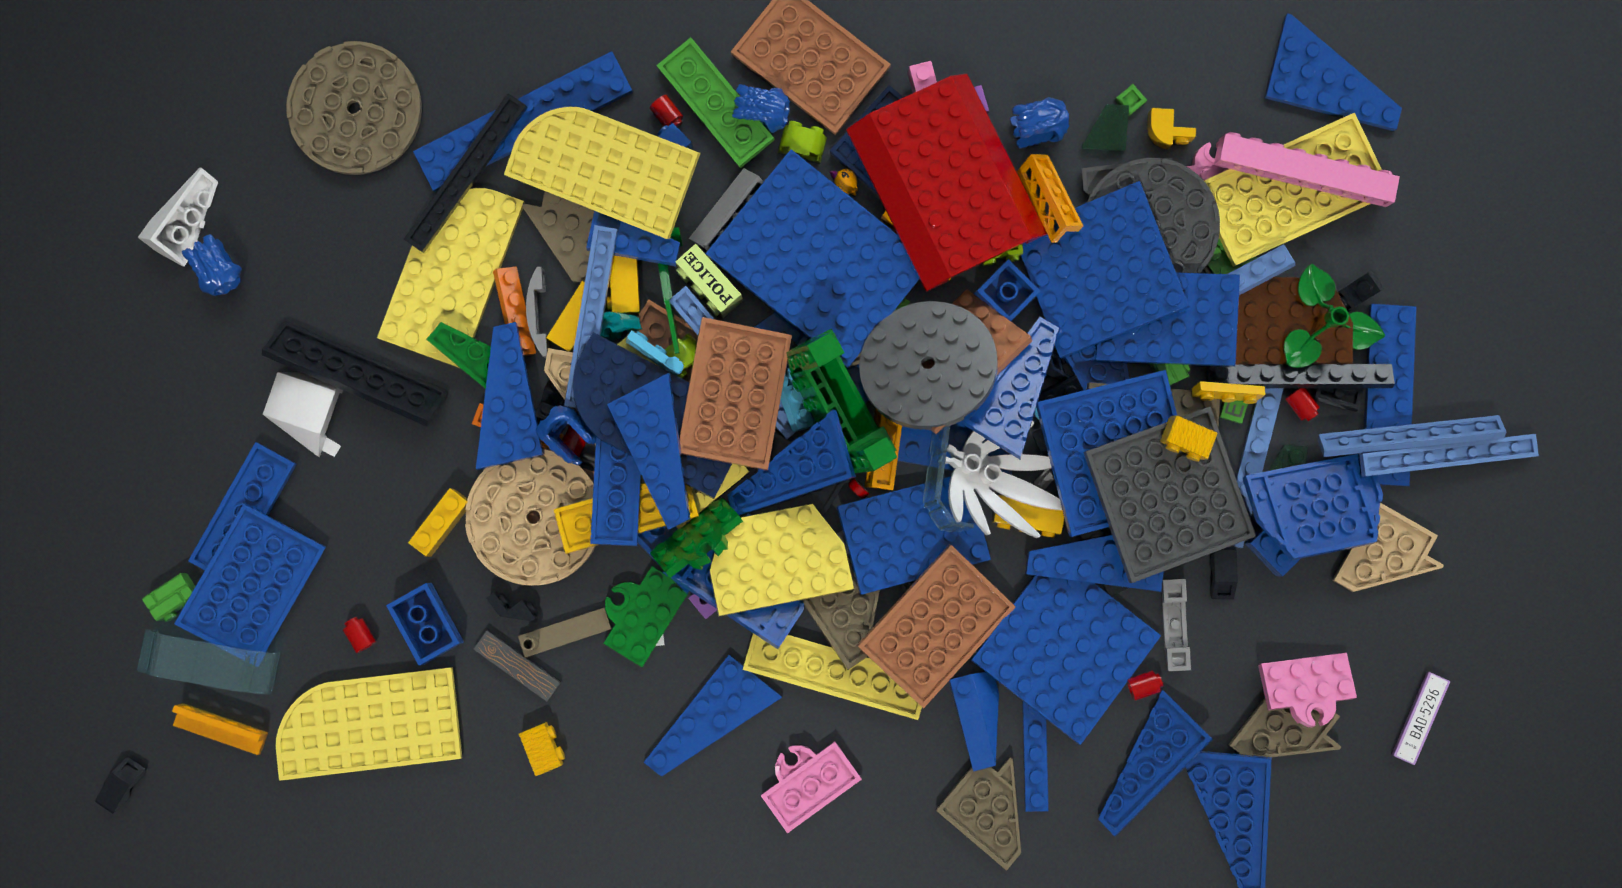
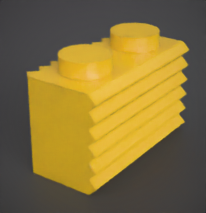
M1175 415L1168 418L1160 442L1166 444L1167 450L1175 453L1182 451L1187 453L1186 457L1188 459L1199 462L1200 459H1208L1218 433Z
M545 722L519 733L535 776L563 765L562 760L565 759L562 748L556 746L554 739L557 738V735L552 725L548 726V723Z

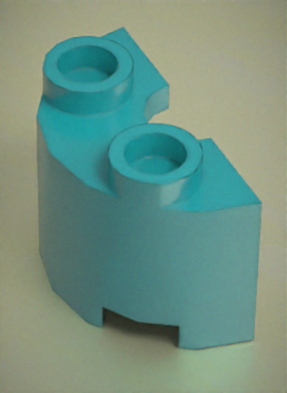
M604 312L600 336L612 342L620 339L624 330L628 334L631 330L634 332L642 330L640 319L636 315Z

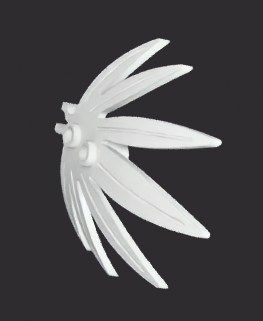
M974 431L969 435L962 451H957L950 444L945 446L944 450L949 452L953 458L943 456L940 462L950 464L954 468L949 483L948 498L950 509L956 522L962 521L964 496L968 511L977 526L984 534H991L974 489L998 516L1018 530L1035 538L1041 535L989 488L1027 505L1062 510L1060 499L1000 470L1036 471L1051 469L1048 456L1022 454L1021 460L1011 454L990 457L988 453L1000 447L989 440L982 443L986 438Z

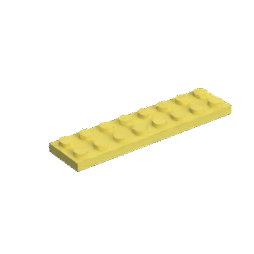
M754 633L752 635L743 670L912 719H919L922 707L870 658H865L847 670L832 647L787 635L780 647L776 649Z

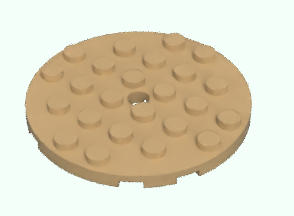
M544 449V455L486 468L471 488L465 509L466 533L478 559L495 575L521 585L551 584L568 577L588 560L596 547L593 546L565 554L553 509L592 499L594 483L579 465L567 463L553 451ZM531 511H538L540 514V521L535 524L530 523L528 520V514Z

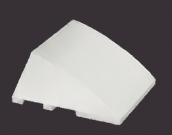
M277 372L263 415L320 457L327 437L325 433L339 394L343 393V390L302 372Z

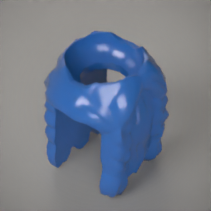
M738 85L736 92L740 94V97H736L734 100L738 108L733 110V118L761 121L770 133L785 127L790 113V101L781 88L767 90Z
M1047 97L1042 101H1035L1025 105L1019 104L1012 108L1013 114L1019 115L1010 118L1011 125L1016 127L1013 135L1017 138L1020 137L1016 141L1019 149L1040 144L1041 142H1058L1067 133L1069 113L1066 110V105L1061 100Z
M209 234L203 237V244L200 241L194 242L193 250L190 248L182 250L183 256L188 260L189 265L198 277L199 288L202 292L217 296L227 294L238 287L242 268L232 262L224 249L223 243L219 239L215 240Z
M561 405L555 406L550 410L546 419L540 421L536 428V433L540 440L544 441L549 449L554 451L557 456L562 457L565 462L579 465L582 463V460L560 439L561 432L570 424L585 442L593 445L596 444V436L586 427L575 410Z

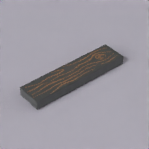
M488 630L474 648L476 652L547 702L561 684L556 678L525 658Z

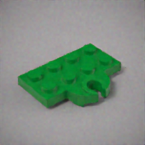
M721 497L712 502L706 510L699 514V517L692 518L684 527L676 530L671 537L659 543L650 554L669 578L688 564L695 569L702 570L703 565L711 562L706 553L713 550L719 556L723 550H728V541L725 535L742 523L743 520Z
M651 566L640 585L634 582H622L611 589L613 592H620L624 595L625 600L623 604L615 605L610 597H606L605 600L606 613L609 619L615 623V626L603 644L641 667L645 664L688 595L673 579Z

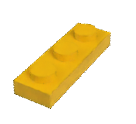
M1200 381L1192 388V397H1198L1203 401L1222 399V402L1238 400L1243 401L1245 404H1254L1265 396V386Z

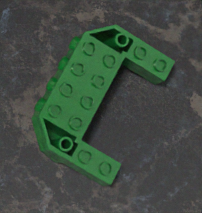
M832 328L786 352L790 375L793 379L792 385L797 392L801 393L805 409L811 412L815 419L813 423L820 422L830 411H837L855 473L875 471L897 458L895 453L897 450L884 426L877 427L842 362L840 355L844 354V351Z

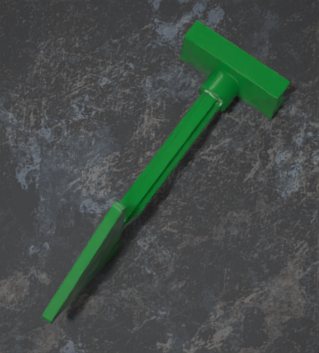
M679 227L673 228L670 238L680 242V246H683ZM658 263L674 352L678 354L680 352L677 325L673 314V306L669 300L673 295L668 265Z

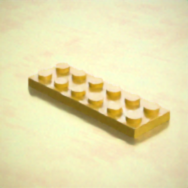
M646 483L640 485L638 534L666 526ZM685 485L690 519L699 517L692 489ZM593 498L553 509L565 554L597 546L596 544H590Z

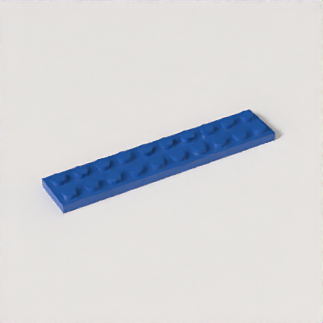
M611 51L518 98L528 108L486 166L510 155L514 143L522 130L543 113L563 107H580L595 112L633 93L613 52ZM495 110L413 151L434 192L438 191Z

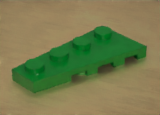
M440 322L426 340L486 389L491 347Z

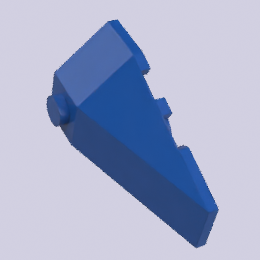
M987 672L970 674L949 680L973 772L996 766L999 691L996 680Z

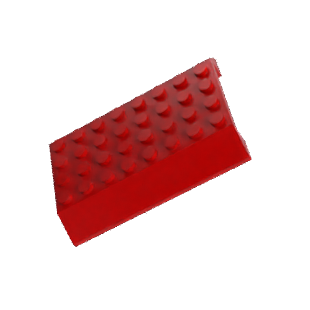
M968 74L949 76L869 113L846 129L926 292L946 283L950 278L1021 244H1028L1047 235Z

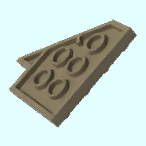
M546 191L544 192L542 207L523 204V209L571 280L576 283L585 282L590 254L586 246L594 210Z
M848 559L854 586L853 590L802 600L805 608L847 670L867 658V655L856 645L873 628L880 590L860 595L851 559Z
M1264 698L1228 745L1241 755L1263 757L1340 750L1341 746L1326 735L1340 716L1335 713L1327 724L1320 726L1318 723L1320 714L1313 709L1311 716L1315 721V726L1312 728L1306 727L1300 723L1297 724L1291 715L1290 708L1268 710L1266 699Z
M1009 757L998 771L989 767L973 772L971 766L936 808V811L1007 871L1021 854L1013 759Z

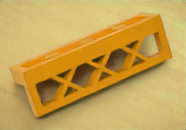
M1031 154L1018 169L1017 173L1051 243H1057L1067 231L1079 232L1083 224L1049 156ZM1029 168H1031L1032 171L1031 180L1029 179L1026 173ZM1037 184L1040 187V197L1036 194ZM1046 202H1047L1048 205H1049V213H1048V215H1047L1046 212H1045V204H1046ZM1054 220L1057 221L1059 226L1056 232L1054 230Z
M875 407L874 422L877 427L884 426L897 450L895 451L897 458L875 471L866 472L864 487L893 490L902 426L884 417Z
M184 703L174 705L172 712L177 713L173 723L175 727L256 755H260L268 732Z

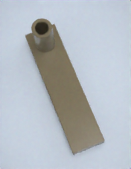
M601 608L520 635L518 638L526 658L610 630L612 626L605 608Z

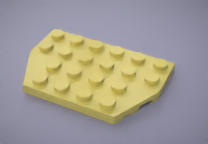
M813 504L742 517L743 522L725 535L728 541V550H723L719 556L714 553L709 571L718 617L854 589L845 545Z

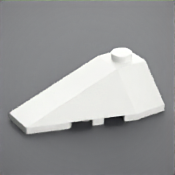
M198 168L152 217L138 238L161 255L181 266H185L188 260L183 256L182 250L186 248L193 250L194 242H197L200 230L204 228L206 222L204 218L207 208L211 206L218 181L204 169Z

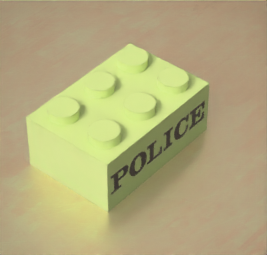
M697 244L675 261L678 267L676 269L677 274L685 283L690 281L693 284L691 286L693 292L700 300L705 298L708 301L706 303L707 307L715 316L720 315L724 318L743 301L741 293Z

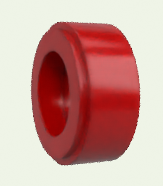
M855 478L848 483V486L861 499H865L870 494Z

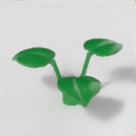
M1314 264L1307 266L1301 274L1298 282V295L1307 306H1314L1319 303L1321 307L1328 309L1324 316L1326 324L1311 336L1303 329L1294 330L1287 335L1284 341L1285 359L1288 366L1294 368L1305 367L1314 363L1322 351L1321 344L1314 340V338L1330 327L1334 328L1341 325V327L1351 328L1346 325L1349 316L1353 322V349L1362 350L1368 348L1385 337L1381 327L1370 316L1362 312L1349 314L1344 307L1334 308L1333 305L1324 303L1333 298L1336 291L1335 282L1329 274Z

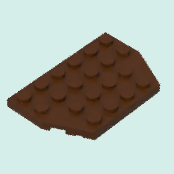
M1273 277L1239 295L1235 365L1287 364L1284 354V341L1287 335L1294 330L1303 329L1311 336L1326 324L1324 316L1328 309L1321 307L1319 303L1314 306H1307L1301 301L1298 295L1300 277ZM1337 290L1331 300L1324 302L1327 305H1333L1334 308H1345ZM1350 316L1346 325L1351 328L1341 327V325L1334 328L1330 327L1314 338V340L1321 344L1322 351L1319 358L1312 364H1353V322Z

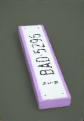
M1431 672L1426 673L1392 752V756L1412 765L1416 764L1450 684L1449 680Z

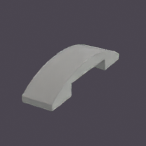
M536 267L528 287L526 315L534 344L546 359L550 344L546 338L548 335L540 334L537 293L546 292L545 270L542 267Z
M1167 579L1162 581V628L1167 671L1191 670L1185 604L1187 602L1186 579Z

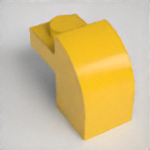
M1151 108L1149 111L1147 122L1148 135L1158 147L1169 150L1173 145V141L1178 145H1187L1196 137V128L1174 127V109Z

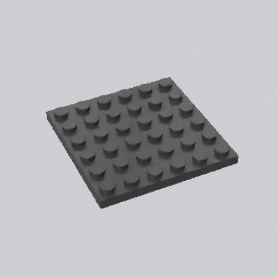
M1211 407L1181 416L1218 433L1208 459H1200L1199 462L1188 459L1186 457L1187 453L1182 451L1175 453L1167 450L1166 444L1160 442L1167 422L1083 452L1129 583H1134L1256 536Z

